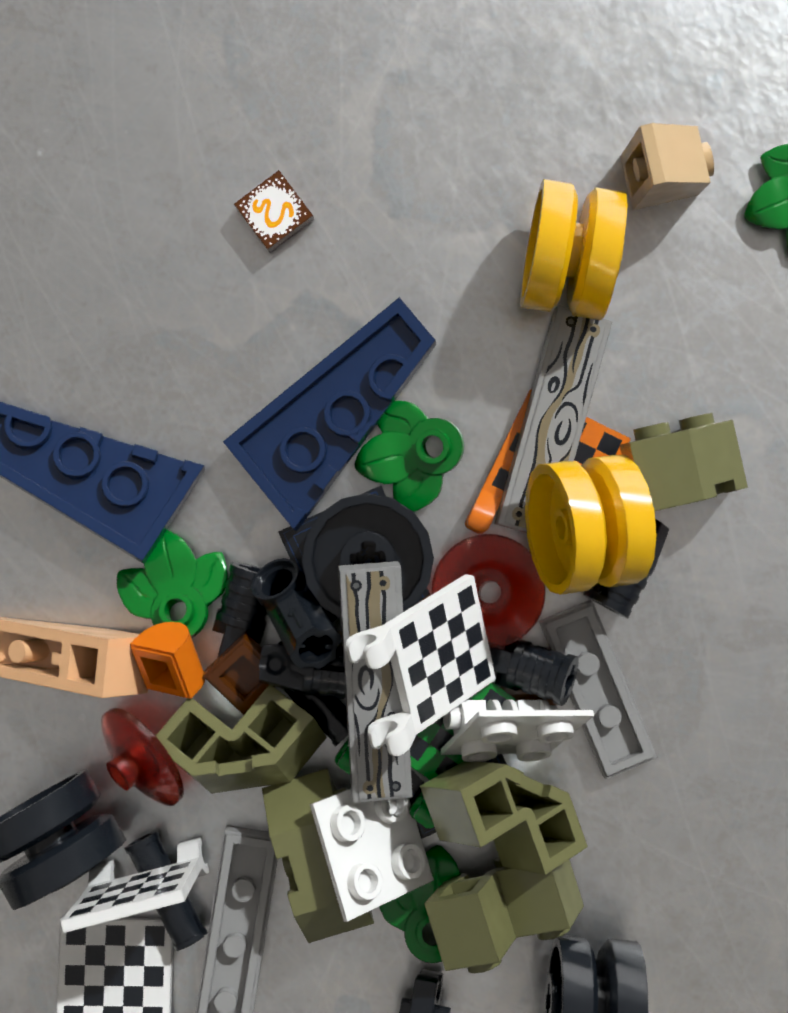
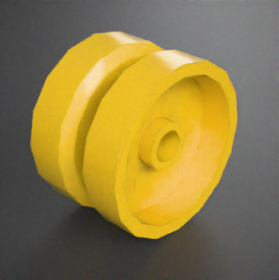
M543 179L536 199L526 250L521 286V308L550 312L561 298L567 277V304L572 315L602 320L611 302L622 260L627 218V194L623 191L595 187L587 195L579 222H576L578 195L574 185L567 182Z
M627 455L588 458L582 465L577 461L538 464L531 472L525 500L527 539L532 560L540 579L550 592L563 595L589 591L597 583L607 587L637 584L648 576L654 561L656 547L655 512L648 485L639 467Z

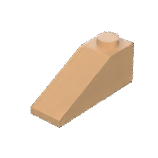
M0 617V677L98 698L148 693L130 643L139 634L107 628Z

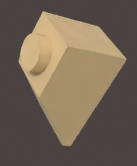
M660 123L641 125L620 156L632 211L698 196L711 183L709 177L714 174L712 150L708 142L701 143L698 126Z

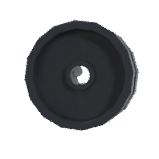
M365 493L342 498L320 513L306 535L302 564L307 586L324 609L341 619L338 566L360 564L358 553L364 546L375 547V552L379 551V563L393 561L400 563L403 612L416 605L430 583L434 556L429 533L412 510L393 498Z
M83 769L59 781L0 816V863L23 851L25 853L23 857L7 867L0 875V889L13 910L25 907L74 882L110 856L127 840L112 814L99 813L74 824L73 821L89 811L97 803L101 795L87 769Z
M563 935L553 939L545 989V1013H648V983L641 945L637 941L607 939L598 951L597 959L595 960L594 951L585 937Z

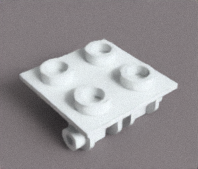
M466 700L443 716L445 728L453 729L454 736L441 748V755H462V760L466 762L487 761L495 758L497 754H516L517 759L520 761L542 760L552 755L551 751L563 741L573 738L574 732L590 720L594 713L593 710H559L556 705H549L547 700H517L516 702L514 700H505L502 708L498 700H489L487 704L485 700Z
M350 788L310 804L344 922H348L434 880L417 822L409 814L411 806L409 798L353 803Z

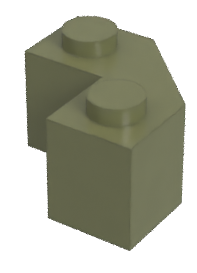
M713 413L679 420L681 431L671 433L669 422L633 429L635 441L620 445L621 454L627 455L639 467L648 485L654 511L717 497V494L748 488L733 420L715 423Z
M269 685L233 729H230L193 698H187L151 742L171 761L213 794L290 783L327 737L314 717L275 687Z
M463 761L420 786L440 841L479 848L494 841L503 867L546 875L588 847L569 793L555 786L542 784L523 775L524 772L507 764Z
M328 768L294 778L290 783L270 785L262 788L270 840L276 859L282 858L284 870L289 880L290 890L287 896L292 913L308 943L374 924L372 910L348 922L343 921L310 807L312 803L347 790L346 787L336 788Z
M498 857L493 860L496 868L486 872L484 876L469 878L468 874L462 873L444 881L424 905L445 971L467 968L469 973L486 972L497 967L502 962L501 959L518 937L537 934L540 940H550L568 933L584 907L570 859L548 874L543 875L503 867Z

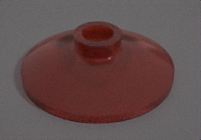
M481 534L462 540L443 556L434 573L432 594L465 574L474 576L489 648L510 645L523 638L535 626L544 608L546 586L540 579L532 560L531 552L522 544L502 535ZM490 582L497 583L501 588L500 598L494 603H486L481 597L483 586Z
M111 708L105 712L101 718V729L105 745L112 758L106 763V768L115 783L126 791L134 786L148 798L166 806H174L184 795L183 782L173 759L159 739L146 725L129 712L119 708Z

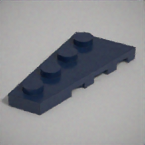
M399 297L223 441L295 531H298L434 349L436 340Z
M0 402V477L145 564L205 471L204 465L188 460L181 461L144 446L137 444L133 446L104 437L102 433L83 427L75 428L53 421L48 416Z

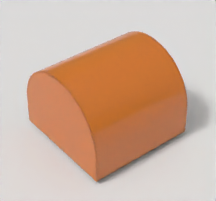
M164 622L144 630L130 643L132 653L147 689L192 699L204 685V670L190 632L183 623Z

